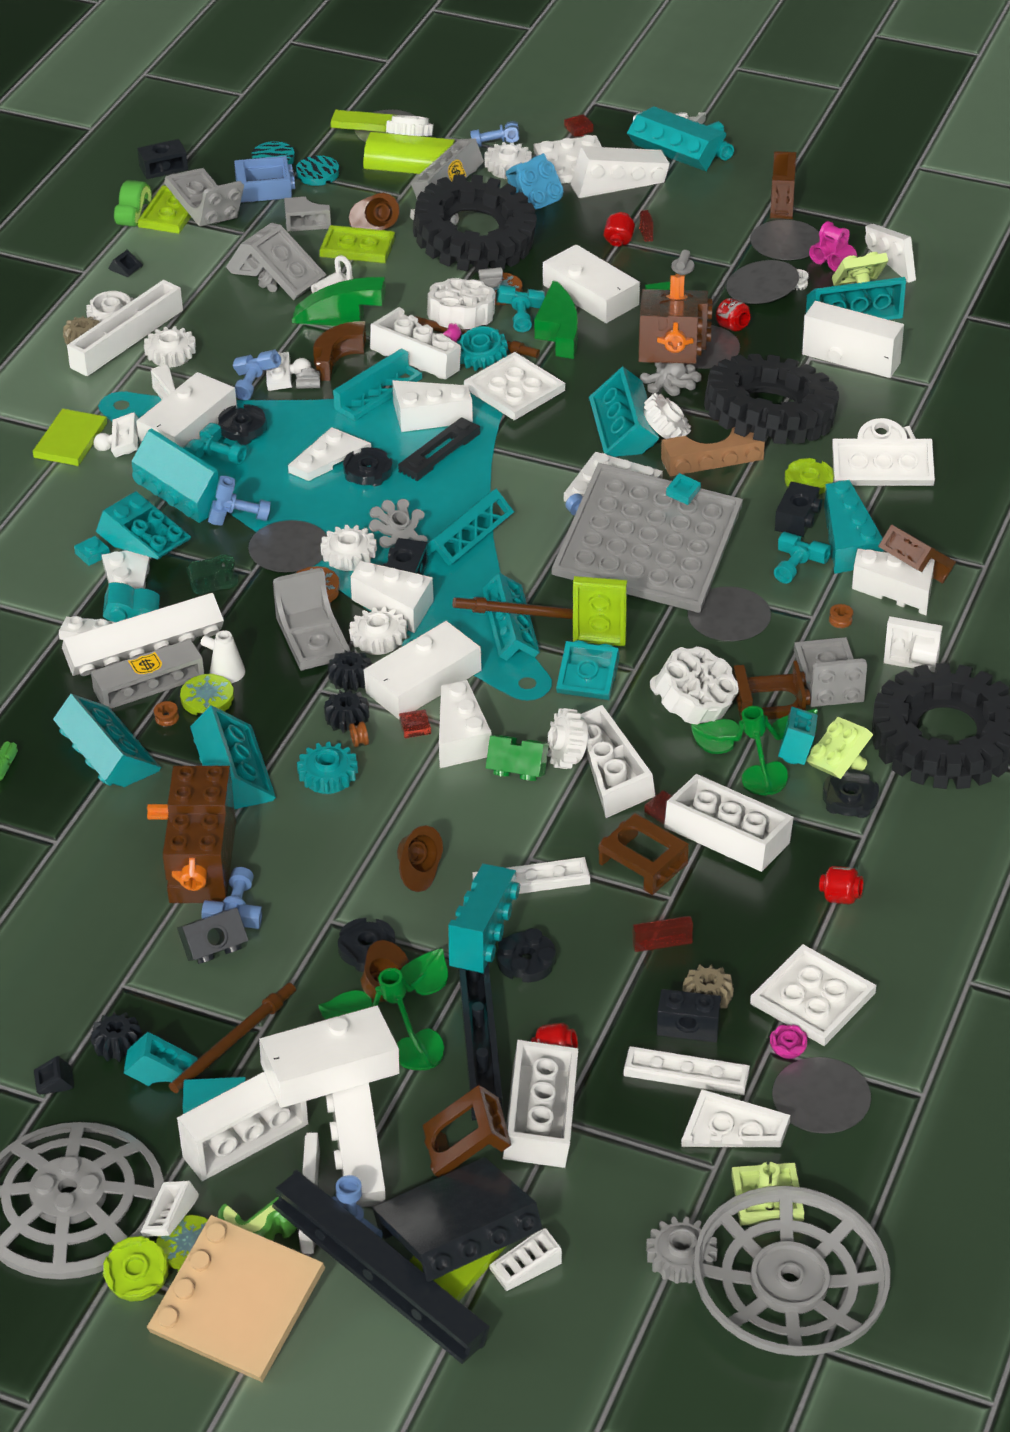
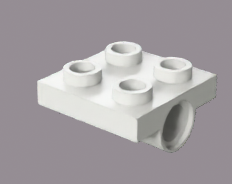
M889 616L884 663L913 669L916 666L927 664L930 671L935 672L936 663L939 662L942 626Z

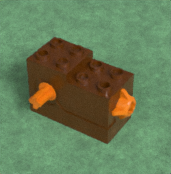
M680 274L671 275L670 290L642 289L639 362L696 363V356H701V350H706V342H711L712 321H707V319H712V298H708V291L684 290L685 276Z
M173 766L168 804L147 805L148 820H168L163 861L166 880H168L169 903H204L205 900L223 902L228 894L236 826L230 766Z

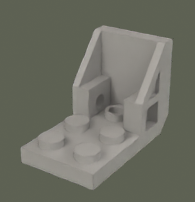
M275 223L268 224L242 242L226 266L231 274L258 276L265 269L293 300L308 291L314 283L324 279L326 276L325 272L280 224Z

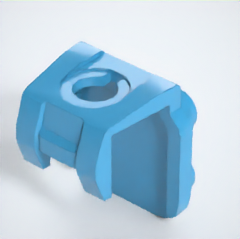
M544 153L533 157L525 163L514 165L506 171L508 183L517 188L516 193L523 192L528 197V203H532L535 209H540L554 203L563 196V186L555 167L547 160Z

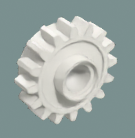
M392 115V120H387L386 132L411 136H432L433 124L428 123L429 118Z
M502 142L500 146L494 144V148L489 147L488 152H485V167H488V171L494 176L507 179L506 171L514 165L531 160V151H528V147L522 148V144L514 145V142L509 145Z
M119 291L100 293L90 300V305L86 306L87 318L91 316L94 320H99L100 323L133 301V298Z
M174 326L172 329L164 327L163 331L155 329V334L149 333L148 338L144 339L145 355L148 356L149 361L152 360L158 366L167 364L169 367H177L183 365L196 352L195 337L192 336L191 331L185 332V328L177 330L176 326Z
M654 393L644 402V416L647 422L663 438L669 439L686 436L691 432L689 429L691 426L687 423L688 419L684 417L679 406L670 401L669 398L665 399L662 394Z
M345 525L344 529L335 527V532L327 531V537H322L321 555H323L324 562L328 561L331 567L338 570L354 571L360 561L371 563V558L376 557V539H374L373 533L368 534L367 528L359 530L358 525L353 529Z
M374 607L372 612L368 613L364 610L362 611V617L356 615L354 616L355 622H350V639L353 641L354 647H359L362 652L381 655L392 652L399 645H402V639L407 638L406 620L403 619L402 613L396 615L395 609L387 612L386 607H383L381 611H377Z
M563 708L554 714V722L551 721L550 723L551 728L548 732L550 750L548 757H551L550 764H554V768L571 769L572 765L580 762L584 756L588 740V729L585 719L581 717V713H577L575 709Z

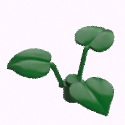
M749 706L742 711V720L739 721V725L729 719H718L703 724L691 725L696 743L704 751L712 754H722L731 751L734 747V741H740L743 732L750 738L755 739L760 765L751 766L742 774V784L747 791L767 796L780 792L786 786L788 781L786 767L778 761L765 764L760 737L764 735L767 727L776 740H781L789 715L776 720L771 725L761 707ZM817 709L806 710L818 715Z
M440 948L421 955L407 963L401 970L396 968L383 970L378 977L380 986L375 988L376 995L374 1001L364 991L353 990L342 993L332 1000L318 1005L321 1015L327 1020L378 1006L381 995L390 1003H398L410 1036L397 1042L399 1065L410 1070H429L435 1068L442 1061L444 1055L443 1040L436 1031L429 1028L423 1029L416 1034L414 1033L403 1003V997L406 991L412 992L413 990L420 995L433 994L446 985L448 969L444 951Z

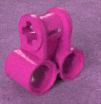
M830 221L825 222L819 232L820 241L811 246L809 250V255L813 262L823 264L827 261L831 270L836 272L844 258L848 256L857 257L855 249L848 245L849 230L846 228L840 229Z

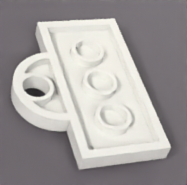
M884 418L873 419L866 422L860 428L857 439H833L834 482L850 480L853 486H934L932 439H907L906 432L895 421ZM884 428L888 433L880 435L875 430Z

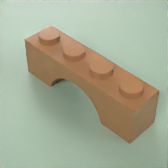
M735 427L732 428L731 434L725 440L712 444L698 443L686 436L662 440L661 460L669 476H675L679 473L686 474L764 460L765 442L753 440L754 433L752 432L746 437L735 434Z

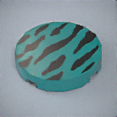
M266 142L258 145L252 151V159L286 156L288 164L294 163L295 152L293 147L283 142Z
M327 156L307 157L296 165V176L304 184L322 186L326 184V181L331 180L333 182L339 176V164L336 160Z

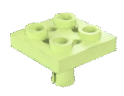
M871 252L864 257L848 256L844 258L832 276L833 285L870 282V280L877 279L888 263L887 253L878 254V252Z
M837 717L828 726L827 732L819 743L811 749L806 761L812 767L839 779L842 778L848 768L863 771L867 765V760L861 757L859 753L873 734L867 728Z
M765 1162L756 1166L732 1167L735 1196L768 1186L799 1187L795 1163L775 1164L770 1162V1165H767ZM779 1202L754 1205L739 1211L740 1226L757 1225L766 1221L780 1220ZM793 1203V1220L804 1221L803 1204Z

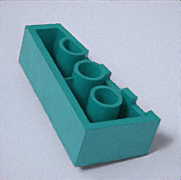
M850 480L826 484L824 511L829 532V543L831 545L834 574L854 570L857 549L884 552L883 549L878 547L883 538Z
M482 863L472 881L471 891L467 890L464 896L463 906H459L456 910V920L451 919L448 924L449 966L484 973L487 963L493 962L496 951L495 943L496 941H501L504 932V920L508 921L511 916L512 900H517L519 896L520 883L516 882V870Z

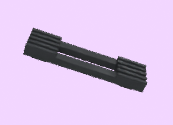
M462 417L400 462L398 464L399 472L403 471L404 475L407 474L408 477L411 476L416 481L420 480L433 470L434 465L462 444L466 445L480 434V426ZM447 439H453L428 459L424 457Z

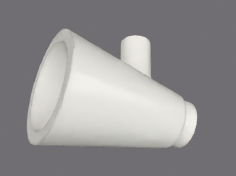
M220 631L216 634L215 639L206 635L203 636L201 645L213 650L210 674L223 676L231 683L241 680L245 675V667L232 634L229 631Z

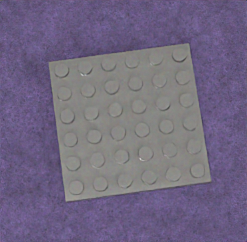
M598 463L552 566V575L571 580L574 579V576L627 580V594L701 613L742 508L743 499L700 489L693 500L686 505L666 496V488L672 482L670 480Z

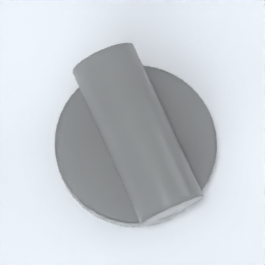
M682 250L680 257L672 262V270L677 274L686 275L694 270V262L689 259L690 252L688 250Z
M502 267L479 270V281L483 282L484 285L495 288L502 283Z
M264 269L258 277L259 286L261 288L267 287L270 292H275L277 290V282Z
M313 368L301 369V373L296 374V389L320 388V373L315 372Z

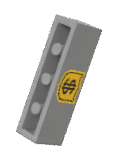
M476 139L457 140L410 183L416 198L421 191L424 192L425 187L430 183L437 185L438 179L447 177L453 183V175L464 174L467 178L470 174L476 172L477 168L484 162Z
M191 639L91 671L94 693L100 703L108 706L110 709L183 685L191 678L204 674L202 656Z

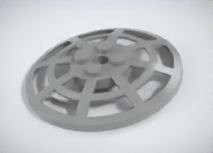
M74 1122L57 1124L26 1134L11 1143L0 1152V1165L12 1154L17 1155L20 1159L9 1170L3 1185L0 1186L3 1211L8 1222L11 1224L0 1236V1261L23 1274L46 1279L80 1278L102 1272L106 1256L108 1257L112 1249L93 1258L66 1263L67 1245L86 1242L104 1233L115 1244L126 1239L127 1236L116 1224L127 1213L134 1196L152 1200L146 1218L130 1237L142 1236L140 1232L164 1182L160 1166L154 1155L142 1142L129 1133L98 1123ZM70 1132L69 1138L50 1141L32 1150L26 1147V1145L44 1137ZM83 1132L100 1133L113 1136L128 1144L114 1149L101 1141L82 1138ZM67 1146L65 1157H60L50 1162L39 1155L54 1148ZM80 1146L95 1148L106 1153L94 1161L78 1157ZM138 1151L144 1155L151 1167L154 1188L135 1184L132 1168L125 1157ZM117 1162L123 1172L125 1183L106 1181L102 1170ZM27 1163L37 1169L31 1182L13 1183L17 1174ZM65 1187L76 1188L72 1193L60 1192ZM107 1193L122 1194L123 1197L119 1205L108 1216L101 1209ZM29 1194L32 1206L19 1217L12 1206L11 1196ZM40 1216L42 1219L56 1224L55 1234L39 1231L30 1227L29 1224ZM90 1217L97 1223L96 1226L84 1231L68 1234L69 1224L79 1223ZM20 1233L33 1241L54 1245L53 1263L25 1258L12 1252L7 1246Z
M768 1186L735 1196L721 1205L708 1218L700 1231L695 1246L693 1270L695 1283L702 1301L712 1316L725 1329L739 1339L763 1350L792 1356L819 1355L836 1351L852 1344L866 1334L876 1323L885 1307L890 1288V1267L887 1253L880 1238L870 1224L855 1210L840 1200L818 1191L793 1186ZM779 1202L780 1220L762 1222L744 1231L732 1217L737 1212L754 1205ZM793 1203L819 1208L836 1216L842 1222L829 1234L812 1224L793 1220ZM721 1225L734 1238L725 1253L722 1268L703 1263L707 1244ZM852 1230L862 1238L869 1248L876 1263V1271L857 1273L851 1255L841 1244L843 1239ZM780 1231V1242L770 1244L763 1249L753 1240V1238L762 1234ZM793 1232L809 1235L822 1243L817 1248L812 1249L804 1244L794 1242ZM742 1247L754 1258L751 1272L732 1270L734 1258ZM832 1251L842 1262L846 1274L830 1275L824 1259ZM785 1273L794 1274L798 1278V1280L795 1282H788L782 1278V1275ZM703 1276L723 1282L727 1297L738 1311L737 1313L727 1318L716 1307L707 1292ZM733 1283L751 1285L757 1299L745 1306L736 1294ZM878 1283L875 1306L867 1320L861 1324L848 1317L847 1314L856 1300L858 1286ZM848 1287L846 1299L839 1310L824 1301L828 1288ZM768 1307L774 1311L784 1313L786 1327L770 1323L757 1315ZM813 1309L827 1318L823 1322L807 1327H800L799 1314ZM750 1321L766 1331L786 1335L788 1345L761 1339L744 1331L740 1326ZM836 1324L851 1332V1334L833 1342L802 1346L801 1336L821 1333L834 1327Z

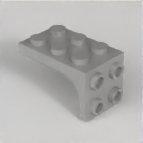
M204 168L165 176L164 184L199 227L238 217L244 184L241 181L218 186Z
M315 568L274 579L276 619L300 671L329 664V660L334 658L335 653L343 654L344 650L351 652L331 610L326 590L325 572L322 568Z
M847 637L794 642V652L799 669L805 673V689H809L811 707L864 702L867 663L865 659H853Z

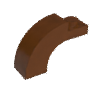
M365 321L348 322L334 326L317 338L313 346L314 366H316L317 371H320L321 381L331 380L333 366L338 359L351 354H364L366 346Z

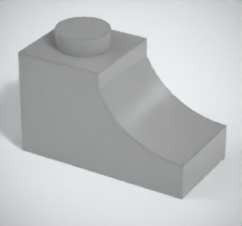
M306 197L284 198L287 231L329 229L331 225L329 205L312 203Z

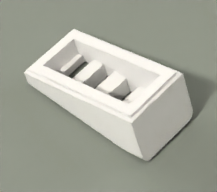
M167 364L152 368L153 389L163 400L175 390L170 368Z
M190 1181L163 1182L140 1232L143 1237L169 1236L199 1197L198 1192Z
M544 1228L489 1266L505 1291H508L562 1264V1251L552 1235ZM531 1255L535 1256L536 1259L534 1261L530 1258ZM522 1261L525 1267L521 1268L517 1262ZM510 1266L515 1274L510 1276L505 1268Z

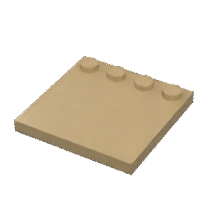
M211 1215L147 1328L150 1333L263 1382L321 1277L325 1266L321 1261Z

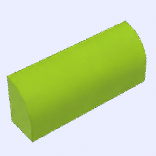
M370 132L365 145L363 167L364 169L420 174L455 143V140Z

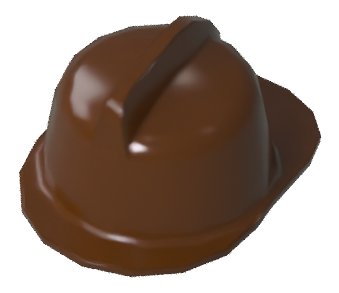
M378 193L360 200L350 210V225L354 228L385 230L395 224L399 218V204L388 193Z
M427 825L418 826L409 835L404 837L398 845L397 858L400 862V876L404 885L411 891L422 892L427 890L435 878L443 852V841L439 832L433 827Z
M385 940L376 941L369 946L361 978V986L364 992L371 997L372 1001H374L376 995L375 988L380 986L379 974L387 968L401 970L409 963L406 954L399 946ZM381 995L380 1002H388Z

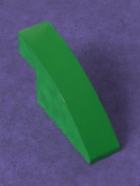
M385 277L356 278L324 287L309 295L295 307L292 323L337 326L343 323L362 321L364 305L382 306L386 293Z
M552 281L534 319L535 339L555 342L557 357L574 359L578 343L577 311L568 292L559 282Z

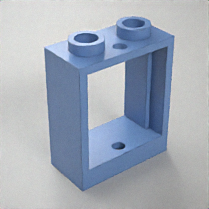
M286 156L234 161L236 182L241 181L244 184L241 203L292 198L291 189H295V180L292 164L287 163Z

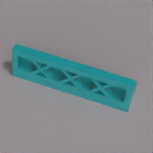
M401 348L334 389V409L356 421L393 397V388H383L387 385H393L392 380L418 382L422 379V373L409 366L408 352ZM405 373L410 375L409 378H399ZM368 396H378L375 399H365ZM359 406H362V407H360L359 409H357L356 411H353V410L349 409V408H351V407H359Z
M497 488L431 539L428 542V555L436 550L446 564L450 566L513 514V509ZM494 502L503 510L504 514L502 516L493 514ZM477 516L487 518L486 528L477 527ZM462 529L471 531V541L462 540ZM446 542L455 544V555L451 556L443 544Z
M499 572L482 589L484 598L487 601L527 604L522 585ZM488 611L499 657L507 661L518 649L533 657L540 653L530 615Z

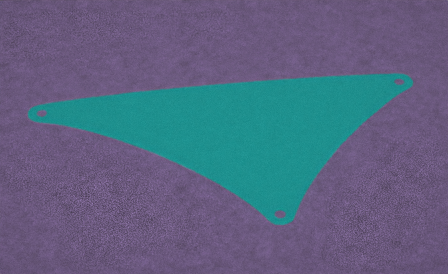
M114 392L105 396L99 402L98 407L99 411L111 422L135 412L139 419L162 401V399L154 395ZM470 393L473 423L480 426V434L466 445L462 444L434 465L433 470L418 481L415 478L412 479L411 476L408 477L407 474L404 475L403 471L400 473L398 464L449 426L401 432L393 397L356 421L334 409V399L236 400L237 409L244 408V404L261 408L265 413L267 430L259 437L252 439L251 443L244 445L247 448V455L241 465L230 462L227 455L214 452L213 455L205 453L200 459L218 470L219 479L220 476H229L235 479L233 493L236 494V499L259 504L260 499L270 502V510L266 521L256 519L255 513L233 509V512L230 513L255 532L269 524L287 520L311 523L322 529L326 535L327 531L335 532V527L344 529L345 525H348L349 528L353 529L358 525L359 530L367 528L368 534H374L377 551H375L376 557L371 558V563L383 566L384 563L387 564L388 553L391 547L384 548L379 544V539L387 535L380 531L373 532L370 530V522L374 519L379 520L370 516V510L376 506L382 509L381 505L385 500L392 501L395 505V510H398L396 506L398 500H408L409 520H411V514L415 509H420L424 512V518L418 522L414 531L418 536H426L427 542H429L476 502L490 493L492 458L503 413ZM371 396L365 399H375L378 396ZM121 400L129 403V407L123 410L115 409L113 406L115 402ZM359 406V407H351V408H349V409H351V410H353V411H356L357 409H359V408L362 407V406ZM333 427L370 442L373 448L384 450L387 453V457L392 459L393 471L391 476L383 481L381 485L371 486L347 481L343 472V461L333 465V470L310 481L290 474L288 465ZM224 436L218 440V443L232 446L234 443L239 444L237 441L229 440ZM447 439L424 457L428 459L453 439ZM477 516V527L486 528L487 518ZM462 529V540L471 541V531ZM493 530L450 566L446 564L436 550L429 554L428 564L423 575L433 578V603L415 633L409 631L407 626V635L410 637L421 636L447 621L480 646L482 670L475 674V677L519 700H536L546 695L552 687V679L535 657L520 649L507 661L499 657L488 611H485V613H474L470 609L453 608L454 597L473 599L474 597L484 598L482 589L498 572L501 573L494 544ZM449 542L443 544L451 556L455 555V544ZM323 559L314 565L334 571L339 577V590L352 599L350 576L354 571L338 570L331 567L328 561L324 562ZM526 677L533 678L536 681L535 687L531 689L521 688L518 683L520 679Z

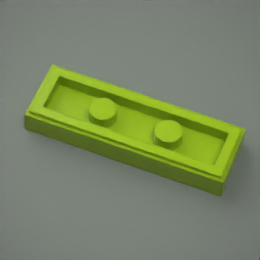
M335 110L331 119V127L386 132L387 120L391 121L393 114Z

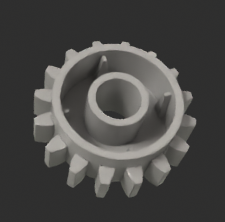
M672 1217L670 1225L661 1221L659 1222V1230H651V1238L647 1239L646 1251L647 1262L652 1263L653 1272H659L662 1275V1279H668L677 1284L679 1282L692 1283L695 1280L693 1270L694 1251L701 1231V1221L698 1220L694 1224H689V1217H685L683 1223H678L677 1219ZM711 1237L707 1244L703 1258L704 1264L713 1266V1261H717L716 1237Z

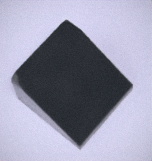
M126 250L112 260L108 269L128 278L139 270L143 264L130 251Z
M59 1056L34 1069L36 1093L39 1095L74 1088L72 1068L70 1064Z

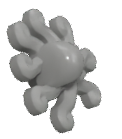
M655 362L657 367L655 374L642 373L640 376L643 383H650L647 386L650 393H657L663 387L671 396L679 395V388L693 390L696 388L695 382L701 381V374L695 371V366L693 364L684 365V363Z
M390 500L383 501L382 509L376 506L370 510V516L379 519H374L370 522V530L373 532L380 531L387 535L379 539V544L382 547L389 548L395 545L398 538L427 542L426 536H418L414 531L418 522L424 518L425 514L422 510L415 509L411 514V520H409L408 500H398L396 505L398 510H395V505Z

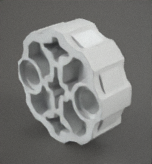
M452 278L430 286L427 315L430 320L436 321L440 326L448 328L450 323H456L461 329L465 330L487 325L493 321V314H495V291L493 288L484 285L483 282L474 279Z
M697 646L691 649L680 647L674 650L655 680V689L660 693L661 703L669 712L682 717L685 722L697 725L722 719L739 690L730 665L724 659L713 655L708 649Z

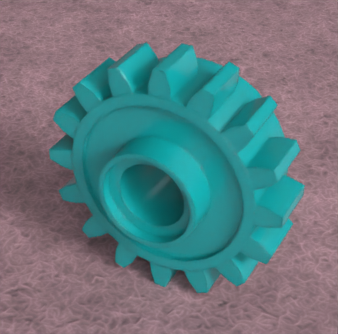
M481 326L472 328L464 335H461L460 341H457L461 345L460 364L465 363V368L467 369L473 366L474 371H477L479 367H482L484 370L487 366H491L501 360L502 357L507 356L508 345L505 335L499 334V330L491 327Z
M327 742L324 747L317 743L316 749L313 750L308 747L306 748V754L299 755L300 761L297 762L299 781H304L305 787H309L314 792L322 794L336 793L346 787L348 788L350 782L356 780V773H358L356 754H351L349 747L342 749L341 743L336 744L335 747L331 746L330 742Z

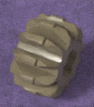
M84 315L81 318L74 317V320H68L66 325L63 326V338L66 345L99 324V320H94L91 316L85 318Z
M712 964L709 968L699 965L697 971L689 970V974L683 982L684 992L721 996V1008H727L729 1001L733 997L734 988L732 987L731 975L725 974L723 967L714 969Z

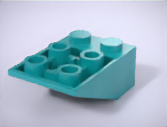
M137 491L104 509L96 532L113 547L155 559L161 558L191 539L188 533Z

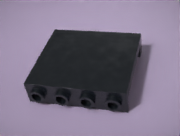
M485 1157L372 1207L377 1227L382 1231V1237L387 1239L394 1236L422 1263L427 1282L543 1229L536 1201Z

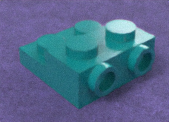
M580 640L574 642L566 641L556 686L557 693L610 700L612 685L616 678L620 659L619 649L609 644L592 645Z

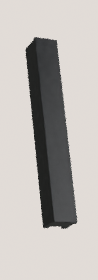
M489 962L484 973L458 968L469 1091L478 1085L485 1088L499 1098L503 1112ZM472 1107V1108H471V1114H472V1121H473V1120H477V1119H476V1115H475L474 1108Z
M296 1169L289 1178L275 1188L279 1198L272 1205L274 1210L457 1361L463 1364L476 1351L485 1346L490 1326L433 1280L427 1282L424 1273L301 1172Z

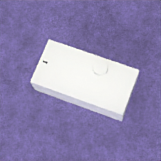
M577 244L543 262L544 286L550 288L552 281L559 282L568 292L575 305L605 323L639 305V281Z
M815 301L804 318L802 354L891 378L901 363L904 324Z
M195 373L136 421L139 444H141L147 431L151 428L182 448L192 439H199L200 431L208 423L218 425L219 414L224 409L236 405L237 409L235 387L201 373Z
M445 621L365 668L366 694L401 720L439 697L442 685L467 680L482 670L481 648Z
M695 774L667 801L664 828L762 872L790 843L793 816Z
M378 1006L259 1039L261 1065L280 1108L399 1074V1048Z
M523 1040L517 1041L506 1125L511 1146L504 1150L503 1159L565 1168L571 1137L578 1048Z
M265 1072L177 1117L183 1158L201 1181L210 1178L308 1125L306 1101L280 1108Z

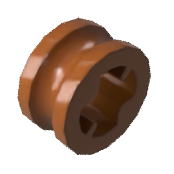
M845 604L832 606L830 608V624L837 628L850 626L852 624L853 609Z
M164 701L154 707L155 721L159 725L171 726L179 720L178 708L175 703Z
M361 721L357 726L353 723L349 724L354 748L359 747L361 743L364 746L368 745L369 740L365 723Z

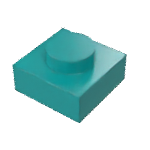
M679 473L666 488V496L688 505L700 491L701 483Z
M96 536L74 546L75 554L88 566L102 560V555L110 553L109 547Z

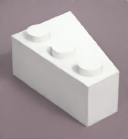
M392 380L393 403L401 432L450 426L461 417L473 422L472 398L468 385Z
M857 549L852 589L882 599L883 596L896 600V605L905 607L907 604L918 608L919 613L927 615L935 560L931 558L923 572H920L887 552Z
M363 561L359 562L350 576L352 600L371 611L374 607L377 611H381L383 607H386L387 612L395 609L396 615L403 614L408 630L415 633L433 603V578Z
M464 680L442 685L439 728L440 768L487 758L489 739L492 732L468 681Z

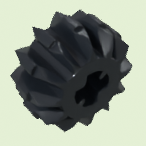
M356 649L352 652L344 650L343 654L335 653L334 658L329 660L328 665L330 683L334 684L336 689L343 688L345 692L350 689L357 692L358 688L365 689L364 669L372 665L371 659L366 657L365 652L357 653Z
M351 689L348 692L339 690L338 695L330 694L329 700L325 701L324 705L325 721L327 725L332 726L333 731L341 729L343 734L349 730V724L353 723L357 726L361 721L364 723L368 722L370 711L367 698L362 697L361 692L352 693Z
M113 1012L110 1017L102 1015L101 1022H94L90 1038L97 1056H104L107 1062L116 1058L120 1063L121 1058L126 1057L127 1050L143 1034L136 1017L130 1018L127 1012L120 1016Z

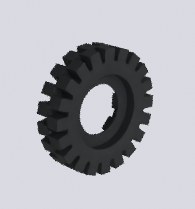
M464 174L453 175V183L447 177L437 180V185L430 183L425 187L424 192H420L415 204L413 235L417 237L416 243L421 249L426 248L428 256L432 259L440 256L439 263L448 267L454 261H458L457 269L467 272L470 264H474L476 272H479L481 269H487L488 264L491 268L502 267V270H504L505 263L512 267L519 263L520 258L524 259L529 254V249L533 245L536 227L535 208L532 203H528V197L523 192L516 194L517 188L509 183L500 188L501 180L490 177L486 184L483 183V175L472 174L471 182L467 181ZM460 211L481 212L495 218L499 229L488 232V235L479 236V232L465 230V233L457 230L458 227L451 223L450 219Z
M748 354V359L742 355L732 356L731 361L728 359L719 361L718 366L714 365L710 369L704 406L705 410L709 411L708 415L713 420H719L720 426L727 430L735 427V434L746 437L752 432L754 433L753 440L765 442L766 437L769 436L775 444H786L787 438L793 444L804 443L805 438L814 441L820 439V434L825 436L830 432V428L833 427L839 391H837L834 381H829L830 377L823 372L816 373V368L808 364L799 368V361L788 358L784 363H781L780 356L768 355L767 360H763L760 354ZM749 393H773L794 401L782 402V405L772 404L773 401L758 397L757 399L751 398Z
M936 663L934 674H932L927 664L914 667L913 675L904 670L895 675V682L888 680L882 686L881 693L878 692L876 696L871 732L873 734L872 742L875 750L879 749V757L885 765L892 762V771L902 777L911 771L910 781L924 785L929 776L934 777L933 788L947 789L948 779H953L956 789L970 788L971 777L979 786L991 782L992 774L999 778L1007 772L1008 764L1010 765L1009 687L1002 681L992 684L993 676L982 670L974 678H971L972 667L964 665L958 666L956 674L950 672L949 663ZM953 708L968 714L975 721L977 733L973 737L959 740V744L948 745V740L931 737L930 741L922 736V732L917 728V721L922 714L931 709Z

